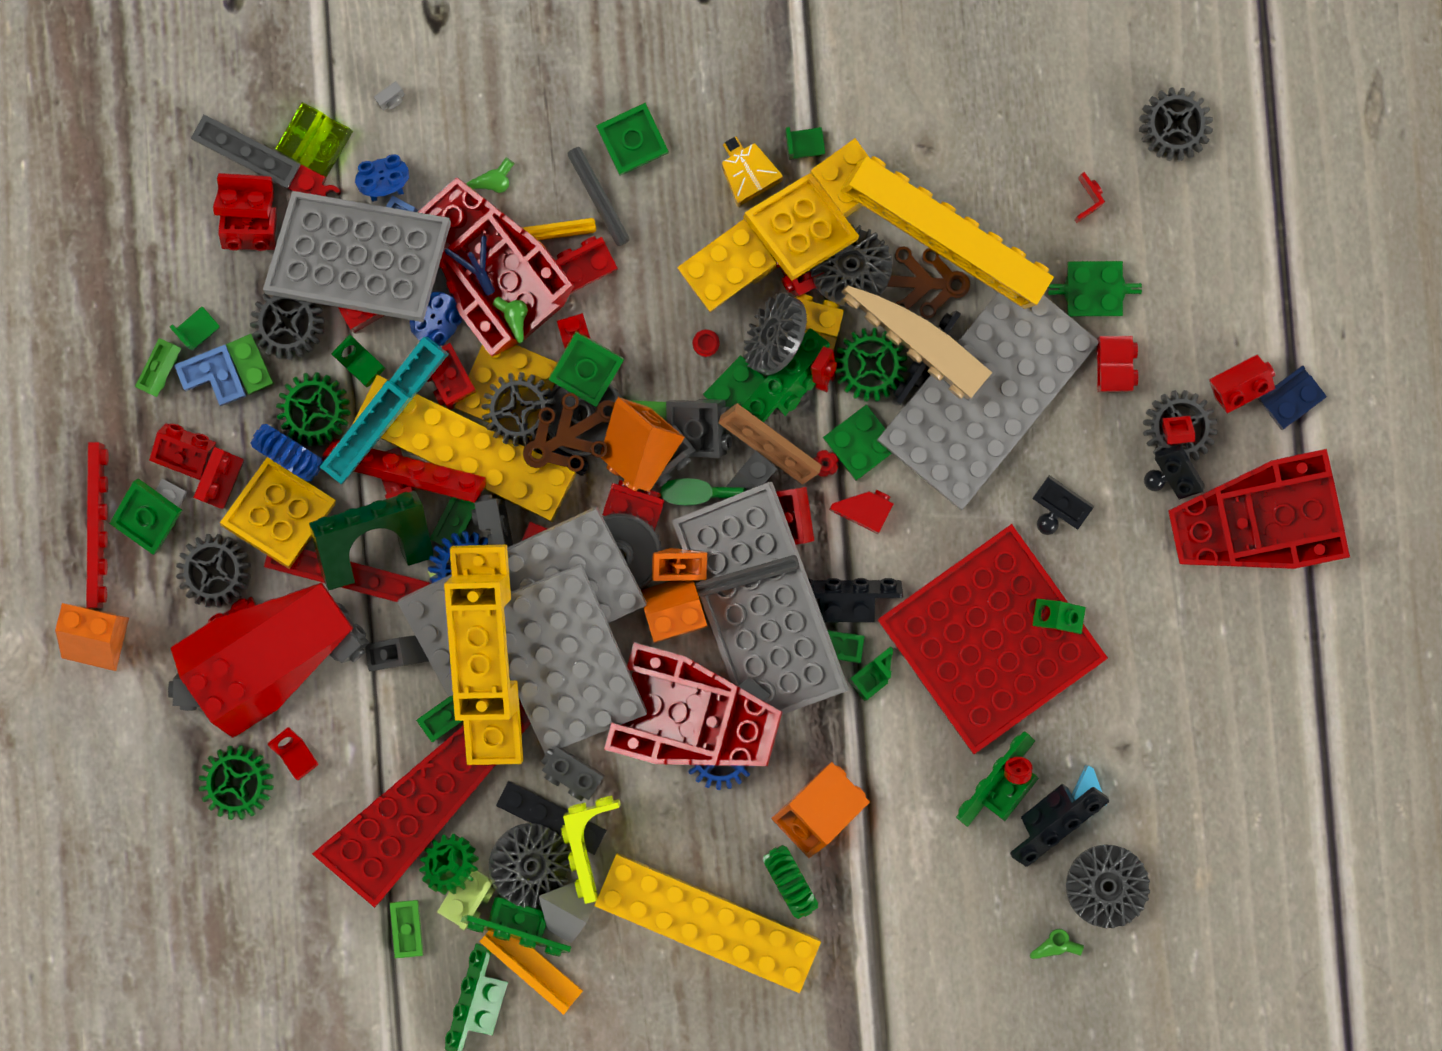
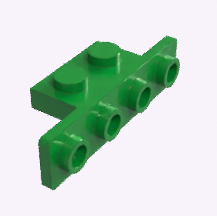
M808 329L804 334L797 353L788 365L779 372L769 375L742 407L762 422L775 409L786 416L789 411L794 410L798 406L802 396L816 385L813 382L811 366L823 346L828 348L830 343L813 329Z
M1024 731L1012 740L1008 752L994 763L993 771L989 776L978 783L975 789L976 792L970 800H966L960 806L959 814L956 818L966 827L971 824L984 806L1003 821H1006L1039 779L1032 773V777L1028 782L1014 784L1009 782L1004 775L1005 763L1010 758L1023 757L1034 744L1035 740L1027 732Z
M495 897L488 921L470 915L462 916L461 918L462 923L468 924L467 929L483 933L485 929L494 932L493 937L509 941L511 937L520 940L519 945L535 949L536 945L544 947L545 953L560 957L561 953H569L571 950V946L542 938L546 926L543 911L528 906H517L503 898Z
M476 943L474 950L470 953L468 971L461 983L460 998L453 1010L452 1025L445 1037L446 1051H462L468 1030L493 1035L508 982L485 975L492 952L482 944Z

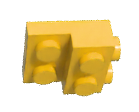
M806 294L794 297L803 303L806 310L807 324L805 333L808 329H813L830 343L828 348L834 351L844 310L839 309L840 304L824 300L823 304L812 302L813 297Z

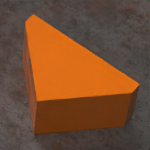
M669 548L653 553V581L706 580L707 552Z

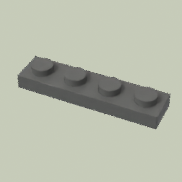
M204 114L191 137L193 141L261 176H270L272 182L286 189L289 188L301 166L299 163Z

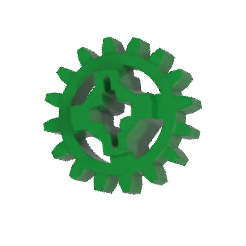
M444 834L441 837V842L435 839L432 840L434 846L432 849L427 847L424 849L428 855L427 857L420 858V861L425 863V866L421 867L419 872L425 875L422 881L428 884V887L433 891H438L443 895H446L448 891L456 894L458 886L464 890L466 888L464 882L466 880L473 881V877L470 874L471 872L478 871V868L473 863L478 861L479 857L473 854L476 848L469 844L470 842L465 838H460L456 834H452L449 838Z

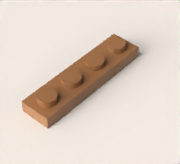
M738 403L720 416L718 423L802 485L819 474L821 464Z

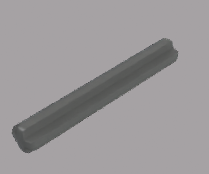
M580 147L573 148L568 152V157L617 246L626 244L630 240L584 153Z
M791 555L701 581L696 584V590L698 595L703 597L794 571L800 567L796 555Z

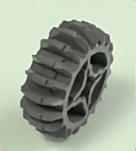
M1171 87L1168 90V96L1161 90L1158 92L1159 100L1152 96L1149 99L1151 106L1144 105L1142 108L1148 114L1139 117V121L1146 123L1139 127V132L1148 133L1142 138V142L1151 140L1152 143L1148 150L1152 151L1157 147L1159 149L1156 154L1158 158L1166 152L1167 161H1171L1174 154H1176V158L1180 162L1184 159V153L1191 159L1194 156L1193 150L1198 153L1203 150L1200 143L1207 144L1210 139L1204 134H1211L1213 132V128L1206 126L1213 122V117L1204 116L1210 111V107L1201 108L1200 105L1204 102V99L1199 98L1197 102L1194 101L1193 98L1196 94L1194 91L1187 97L1185 96V88H1181L1178 95H1176L1175 89ZM1177 104L1186 107V109L1182 112H1174L1171 108L1167 109L1165 106ZM1157 112L1161 115L1160 119L1164 123V130L1160 134L1157 133L1155 128V115ZM1192 115H1194L1197 123L1195 137L1191 134L1192 130L1187 123ZM1182 117H1185L1181 121L1179 129L1177 127L1176 130L1172 129L1170 132H1167L1173 121H1179ZM1174 136L1179 138L1181 141L1185 140L1187 143L1183 145H1173L1166 142L1165 140H1167L1169 137Z
M264 293L262 296L267 302L264 305L258 301L255 303L261 309L260 313L256 311L251 312V316L257 318L258 321L251 322L250 327L259 328L252 336L255 339L263 337L258 342V346L263 348L268 345L266 348L268 355H271L276 350V358L278 359L283 357L284 351L288 360L293 359V351H296L298 357L301 358L303 357L301 350L303 347L307 351L312 352L313 349L309 345L310 341L312 340L315 344L320 342L314 336L315 333L324 334V330L317 327V324L325 323V319L316 317L323 312V309L321 307L313 308L316 305L313 302L279 296L270 298V296ZM292 301L302 306L286 312L278 304ZM272 310L276 316V322L268 333L266 322ZM280 313L284 317H287L289 319L293 317V319L290 322L292 324V327L296 331L295 333L293 330H291L290 328L288 329L286 326L284 327V329L282 328L285 323L283 321V318L280 316ZM308 313L309 326L305 335H303L299 329V324L304 318L303 315ZM285 334H291L297 342L279 344L273 340Z
M520 372L518 380L515 381L514 374L509 373L508 383L502 377L498 378L499 383L502 385L499 389L494 384L490 385L491 390L495 392L493 396L485 393L484 398L490 400L491 403L482 404V409L490 410V413L483 415L482 418L485 421H493L486 428L487 430L497 428L493 435L494 438L505 434L503 443L507 444L512 437L514 446H518L520 439L523 438L526 446L530 442V436L535 440L539 424L538 420L534 426L528 429V416L532 412L537 411V409L554 405L556 401L554 398H545L552 391L550 388L541 391L545 384L543 380L538 381L534 385L535 376L532 374L525 381V374ZM522 387L534 391L540 400L534 402L524 401L518 388ZM510 390V403L506 407L501 408V410H497L501 397ZM517 400L522 406H527L526 409L522 410L521 418L518 417V414L511 413L512 410L516 409ZM543 411L541 414L542 419L549 421L550 419L547 416L551 415V413ZM504 417L515 418L520 432L504 428L499 419Z
M1174 390L1171 392V400L1166 394L1161 395L1163 405L1157 400L1152 402L1153 407L1157 411L1152 409L1146 411V414L1152 417V420H1144L1143 425L1151 426V429L1144 431L1143 435H1152L1153 439L1149 440L1146 444L1147 446H1152L1156 443L1158 447L1153 451L1154 455L1158 451L1171 447L1164 441L1166 440L1164 431L1161 433L1159 431V420L1165 410L1168 413V418L1181 417L1182 415L1179 410L1176 411L1174 408L1176 405L1188 407L1196 413V415L1191 416L1193 425L1198 422L1201 423V435L1195 445L1193 442L1182 443L1187 448L1184 449L1187 456L1191 455L1197 461L1200 459L1197 450L1202 454L1209 452L1204 443L1211 446L1214 445L1215 441L1208 437V435H1216L1218 430L1210 428V425L1217 423V419L1209 420L1208 415L1214 412L1213 408L1207 411L1203 409L1208 403L1207 400L1204 399L1197 404L1198 394H1193L1189 400L1187 390L1182 391L1181 398H1179L1177 391Z
M206 534L205 543H203L201 538H195L196 548L191 544L186 545V548L191 552L189 555L180 553L179 556L186 559L185 564H176L177 568L184 569V573L177 574L176 578L186 580V582L179 586L180 589L184 590L190 587V590L186 593L187 598L190 599L197 594L195 604L200 605L205 598V607L211 608L214 600L216 607L221 608L223 598L230 605L233 603L231 594L237 598L242 596L237 590L238 587L248 588V585L241 581L242 578H251V574L243 573V569L250 568L251 563H242L241 560L247 558L248 554L246 552L237 554L242 545L237 543L231 548L232 538L228 537L222 544L223 536L221 534L216 535L214 542L212 536ZM220 549L218 554H215L210 561L205 562L198 559V556L206 550ZM227 554L231 556L234 562V576L225 569V562L227 560L225 557ZM216 563V569L220 571L219 573L225 575V577L213 575V578L211 579V572L208 571L207 568L203 567V565L215 567ZM193 566L200 569L203 575L200 588L193 577ZM219 580L230 584L219 593L208 594L210 587H213Z

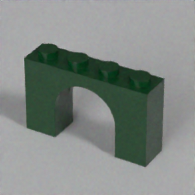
M416 491L403 492L389 499L377 500L369 505L356 509L351 508L343 513L321 517L309 523L321 575L328 591L355 583L349 559L350 549L359 536L373 529H388L397 534L400 551L408 566L429 560L430 556H434L423 504Z

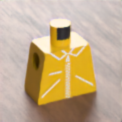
M736 136L723 144L729 158L722 162V169L737 207L782 182L783 176L755 143L744 149Z

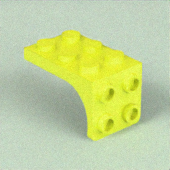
M613 796L597 799L595 801L596 805L586 807V803L569 806V812H566L563 816L565 825L561 828L565 844L570 843L572 852L568 855L571 871L577 870L579 879H576L575 882L578 898H584L585 904L595 902L598 898L584 841L585 826L593 816L620 807V800H613Z

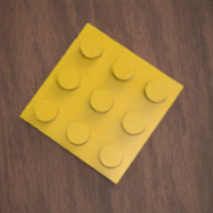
M811 173L749 209L743 216L791 281L856 242L859 238L858 233Z
M482 345L468 376L476 393L457 402L455 409L483 420L482 416L490 413V410L482 409V404L491 403L490 400L484 398L485 393L493 396L495 392L491 390L490 385L494 384L499 389L502 385L499 383L498 378L502 377L508 383L509 373L514 374L515 381L518 380L520 372L525 374V381L532 374L535 376L534 385L540 380L545 382L541 391L548 388L552 390L555 383L548 380V377L557 362L518 345L495 356H490ZM522 387L518 388L524 401L534 402L540 400L534 391ZM510 390L501 397L497 410H501V408L506 407L510 403ZM517 400L516 409L512 410L511 413H516L521 418L522 410L526 409L527 406H522ZM537 409V411L532 412L528 416V429L538 421V413L541 409ZM504 417L499 419L504 428L520 432L515 418Z
M267 457L220 521V525L290 569L312 538L309 523L328 516L335 506L336 500Z

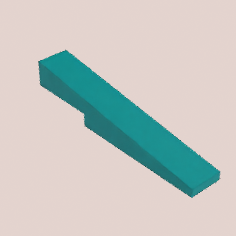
M423 337L392 378L387 380L320 468L337 482L343 484L449 353L429 337Z

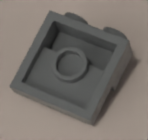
M669 400L666 402L667 422L671 426L676 425L696 450L689 457L720 458L727 454V450H730L732 445V438L730 434H726V428L718 423L720 416L730 409V407H726L725 400Z
M492 494L479 496L476 503H474L475 509H472L474 525H479V530H491V534H488L489 545L507 544V548L512 546L513 540L505 499H497V496Z

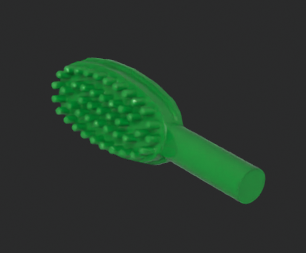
M683 478L667 481L661 488V496L668 503L687 506L706 503L711 498H730L745 492L746 489L745 487H711L706 481Z

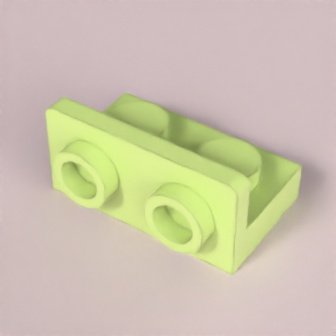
M479 871L471 872L470 875L473 877V881L466 880L464 882L466 886L464 890L458 886L456 894L449 892L437 913L459 925V928L465 930L468 924L461 922L462 916L470 915L479 918L481 913L477 910L482 901L487 904L495 892V889L491 887L492 882L490 878Z

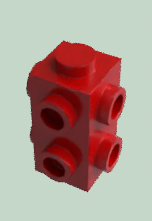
M1258 354L1209 379L1214 398L1227 414L1276 389L1272 378L1275 376L1273 367L1268 361L1264 363Z

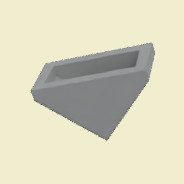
M575 882L539 895L547 930L572 944L587 924L596 901L585 904L584 898H578Z

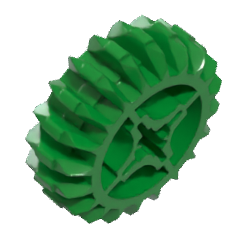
M863 328L861 330L862 338H859L856 332H852L851 337L854 342L844 338L842 342L847 349L838 347L836 351L843 356V358H835V362L842 365V367L836 368L834 374L843 373L844 375L838 379V384L840 385L847 381L848 385L845 387L844 392L848 393L854 388L856 390L853 395L854 399L859 397L860 392L865 393L864 402H868L869 394H873L875 402H878L880 400L879 392H882L885 398H889L890 392L887 388L890 387L893 391H896L898 386L894 381L904 382L905 380L898 372L904 373L908 369L906 366L899 365V363L907 361V356H898V353L903 351L904 347L901 345L894 349V343L891 340L889 342L885 340L887 331L882 333L881 338L876 337L878 333L877 328H873L872 336H868L867 329ZM872 343L881 346V348L873 354H868L860 350L858 346ZM851 353L860 363V370L854 377L851 376L848 369V358ZM887 353L890 354L893 362L891 377L885 373L886 371L881 366V360ZM880 355L875 365V368L877 370H866L865 373L861 375L866 366V362L864 360H875L876 357ZM868 376H874L883 382V384L875 387H868L859 383Z
M315 372L312 381L309 374L304 373L303 383H301L298 377H294L293 381L296 384L294 388L289 384L285 385V388L290 391L288 396L284 393L279 394V397L286 401L285 404H276V408L285 410L284 413L277 415V419L287 420L280 427L283 430L291 427L287 436L293 438L298 434L297 443L302 444L307 437V445L312 447L314 439L317 438L318 444L323 446L324 436L330 442H333L334 437L331 434L333 431L338 435H342V430L338 428L339 423L348 426L349 422L342 419V415L349 416L351 411L343 409V406H347L351 402L349 399L341 400V397L345 396L347 391L340 389L336 392L340 383L336 380L329 385L331 381L329 375H325L321 382L320 373ZM309 388H318L317 392H314L310 399L303 400L297 398L301 392ZM326 391L334 399L335 414L329 412L324 407ZM316 403H319L317 407L325 415L313 413L312 416H309L311 412L302 404L315 406ZM293 405L303 411V424L301 428L293 418ZM319 419L331 421L321 430L309 431Z
M239 745L237 754H235L233 746H228L227 755L222 749L217 750L219 760L214 756L208 757L209 762L213 765L212 767L209 765L202 766V769L208 772V776H199V780L206 781V786H200L199 791H208L209 795L204 796L202 800L206 802L212 799L213 803L209 805L208 809L212 811L219 806L217 814L219 817H222L228 811V819L233 820L237 812L239 819L242 820L246 816L245 810L250 816L256 815L254 805L260 810L265 807L260 799L270 800L271 796L264 793V790L274 789V785L266 784V780L274 778V775L264 774V770L269 769L270 764L267 763L260 766L259 763L263 760V755H258L253 759L255 749L250 748L246 755H244L245 747L243 745ZM230 760H242L253 769L240 773L235 766H232ZM223 766L225 781L216 788V774L220 767ZM233 776L235 778L248 776L242 780V784H239L241 786L240 789L238 787L225 789L231 785L230 781H233L231 779ZM257 777V790L250 800L247 786L252 779ZM232 792L236 795L237 799L241 800L243 805L228 804L220 796Z
M786 846L775 847L763 856V862L795 918L806 917L818 908L815 896Z

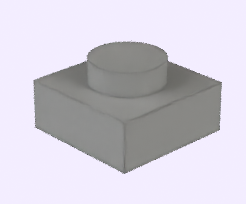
M395 81L374 96V98L384 111L386 108L391 110L398 106L405 94Z
M161 479L156 489L158 493L179 508L188 491L164 479Z

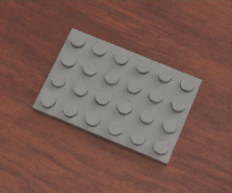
M292 191L263 291L268 295L423 322L451 221L447 217Z
M582 564L511 591V600L504 607L509 677L511 681L517 680L519 699L545 754L549 749L555 750L557 746L563 748L609 730L611 723L621 725L647 715V709Z

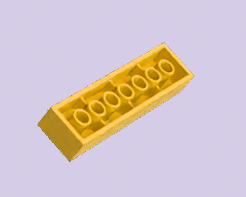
M866 156L856 164L841 188V192L1023 309L1036 306L1054 278V276L1048 273L1049 268L1037 261L1035 263L1030 262L1025 258L1026 254L1022 250L1014 246L1010 249L1002 244L1003 239L990 231L988 234L978 228L980 226L978 222L967 216L962 218L955 213L956 209L947 202L942 201L940 204L932 198L933 194L921 186L916 188L909 184L910 179L898 171L892 173L885 168L886 164L875 156L869 158Z
M379 375L376 376L354 422L386 383L387 379ZM418 394L413 397L380 438L429 463L483 476L486 479L485 490L552 523L577 474L570 471L567 467L547 463L541 468L530 467L523 458L525 446L520 444L514 446L513 441L510 439L507 444H504V436L500 435L498 438H494V431L487 430L486 427ZM532 451L533 458L540 459L542 457L541 454Z
M619 853L616 854L594 905L799 994L821 944V940Z

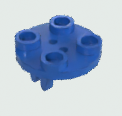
M392 154L372 162L364 161L360 163L355 183L359 192L370 196L372 202L378 201L377 197L386 196L396 191L398 195L404 194L402 187L409 179V170L405 162L401 161L400 156Z
M444 292L431 293L424 321H409L411 332L417 340L420 341L423 337H429L437 345L442 346L455 333L463 318L460 316L456 307L457 303L452 296Z

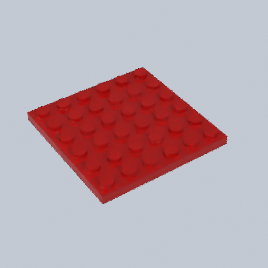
M1012 524L877 619L972 754L980 751L1108 659L1084 624L1082 634L1032 625L1037 599L1066 603L1068 601ZM1045 606L1041 612L1043 621L1048 620L1050 616V608L1048 606Z

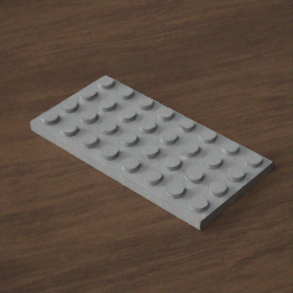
M997 293L957 342L992 372L988 379L972 398L966 399L963 397L959 399L950 392V385L945 380L938 381L930 375L877 439L880 444L959 510H963L1098 345V340L1045 295L1042 296L1036 306L1023 309L1005 296Z
M773 482L765 483L672 520L682 549L707 552L706 580L791 555H796L800 567L797 570L700 597L733 684L738 686L749 677L752 678L770 694L766 703L782 711V715L849 690ZM694 580V582L696 585L698 582L705 580Z
M597 506L507 548L511 591L582 564L608 623L647 604ZM452 574L398 599V604L448 697L453 695L444 583Z

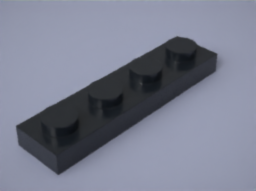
M508 781L496 806L529 823L544 825L563 838L561 828L565 825L563 816L569 811ZM590 821L585 826L584 841L587 852L595 855L607 829Z

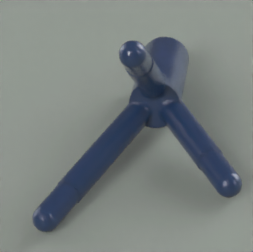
M485 235L481 237L480 265L472 252L468 253L471 265L450 249H445L447 255L476 275L486 296L495 292L485 271L487 242Z

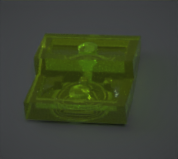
M302 102L275 149L297 163L327 177L353 131L349 127L329 118L321 111Z

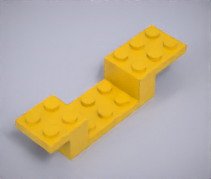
M856 138L818 164L810 172L845 218L863 206L840 191L856 164L868 156ZM743 219L678 266L677 269L709 313H711L750 283L755 285L776 270L777 263L749 224Z
M507 544L451 546L452 576L444 583L454 714L455 721L463 720L467 765L522 764L523 748L517 680L510 681L504 613V607L511 600Z

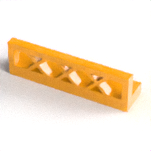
M488 931L479 942L564 1015L583 990L536 949L519 945L520 940L511 937L509 941L493 937L494 932Z

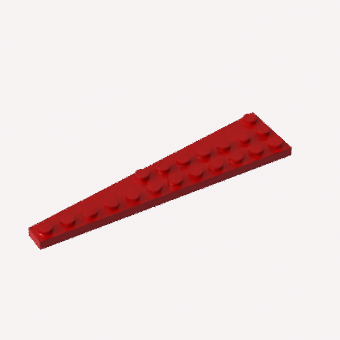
M519 699L522 735L531 723ZM463 725L346 826L314 851L312 855L375 908L497 764L467 765Z

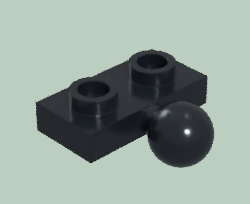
M1181 444L1155 453V461L1161 471L1150 470L1146 473L1144 484L1147 489L1159 491L1165 486L1166 482H1169L1179 500L1204 492L1205 484Z
M1048 475L1032 498L1050 511L1049 513L1042 514L1037 520V528L1044 535H1051L1057 531L1059 527L1058 518H1061L1078 530L1094 508V505L1050 475Z

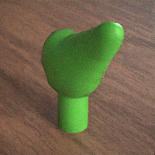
M505 157L498 169H492L466 184L472 189L493 190L496 193H502L509 187V179L506 175L515 163Z
M497 297L493 302V306L504 313L505 320L518 343H522L524 340V319L528 312L527 305L521 300L508 303L504 299Z
M1055 929L1052 930L1049 938L1030 953V958L1040 959L1061 955L1066 951L1081 956L1084 945L1069 941V935L1065 930Z

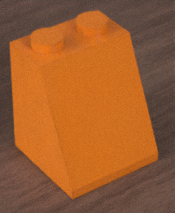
M618 397L615 401L604 439L608 450L601 459L608 464L606 468L611 473L624 478L623 483L628 488L634 491L642 489L650 492L685 437L650 407Z
M694 580L669 581L641 590L647 602L646 606H644V611L654 643L708 627Z
M62 603L55 629L62 659L116 671L129 617Z
M831 762L771 819L810 858L827 846L870 801L866 798L864 791L860 787L854 786L847 778L845 771Z

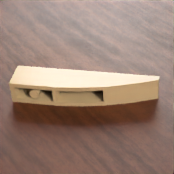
M846 286L841 291L845 295L844 301L854 309L858 307L866 313L865 319L875 327L879 325L887 331L886 337L896 345L900 343L908 349L907 355L917 363L921 361L929 367L928 373L938 381L945 380L950 385V392L959 399L963 397L966 399L972 398L992 374L988 368L953 338L908 309L880 296L851 286Z

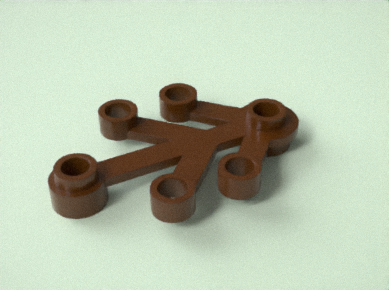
M902 246L896 250V261L900 264H905L916 277H890L887 287L915 288L902 301H897L895 304L903 305L909 310L931 289L942 290L931 302H925L920 307L919 313L921 317L931 319L935 316L936 310L949 298H962L968 293L970 289L968 276L961 271L952 272L940 259L939 254L930 248L923 252L922 260L926 265H933L943 278H932L914 259L908 247ZM902 250L908 253V258L905 260L898 257V253ZM933 252L936 256L935 260L928 261L925 257L926 253ZM958 280L961 283L959 290L952 288L951 283ZM925 306H930L933 309L931 315L923 313Z
M573 393L566 394L561 400L563 408L556 436L547 442L548 427L554 421L555 413L549 407L542 408L538 413L539 424L535 440L529 442L523 450L524 461L533 468H541L547 463L567 467L572 472H578L584 466L582 457L579 455L566 457L552 451L560 446L591 453L596 458L603 457L608 450L607 445L603 441L590 442L575 437L600 422L609 423L611 416H605L603 409L606 406L613 409L615 403L610 400L601 402L594 414L570 427L573 411L578 406L579 399ZM567 397L574 398L575 405L573 407H568L565 404ZM543 411L551 413L549 421L542 419L541 414ZM596 444H600L604 448L603 453L600 455L594 452ZM534 449L541 450L542 457L540 459L533 458L532 451ZM573 458L580 461V466L577 469L572 468L570 465V461Z

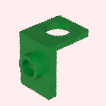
M786 127L785 136L789 160L825 155L821 127L790 131V127Z
M200 307L181 325L176 327L172 324L170 328L187 348L194 351L215 333L220 326L204 307Z
M348 335L331 353L366 388L374 382L377 375H380L386 369L351 335ZM353 345L354 348L351 354L342 357L344 349Z
M1037 599L1032 625L1082 634L1086 607L1062 601ZM1045 606H1048L1050 608V616L1048 620L1043 621L1041 612Z

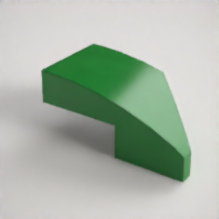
M891 646L848 679L864 701H867L887 685L888 680L891 678V658L894 650Z

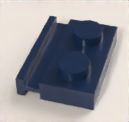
M1302 365L1275 385L1276 389L1262 395L1258 400L1264 405L1266 411L1279 428L1284 430L1327 396Z

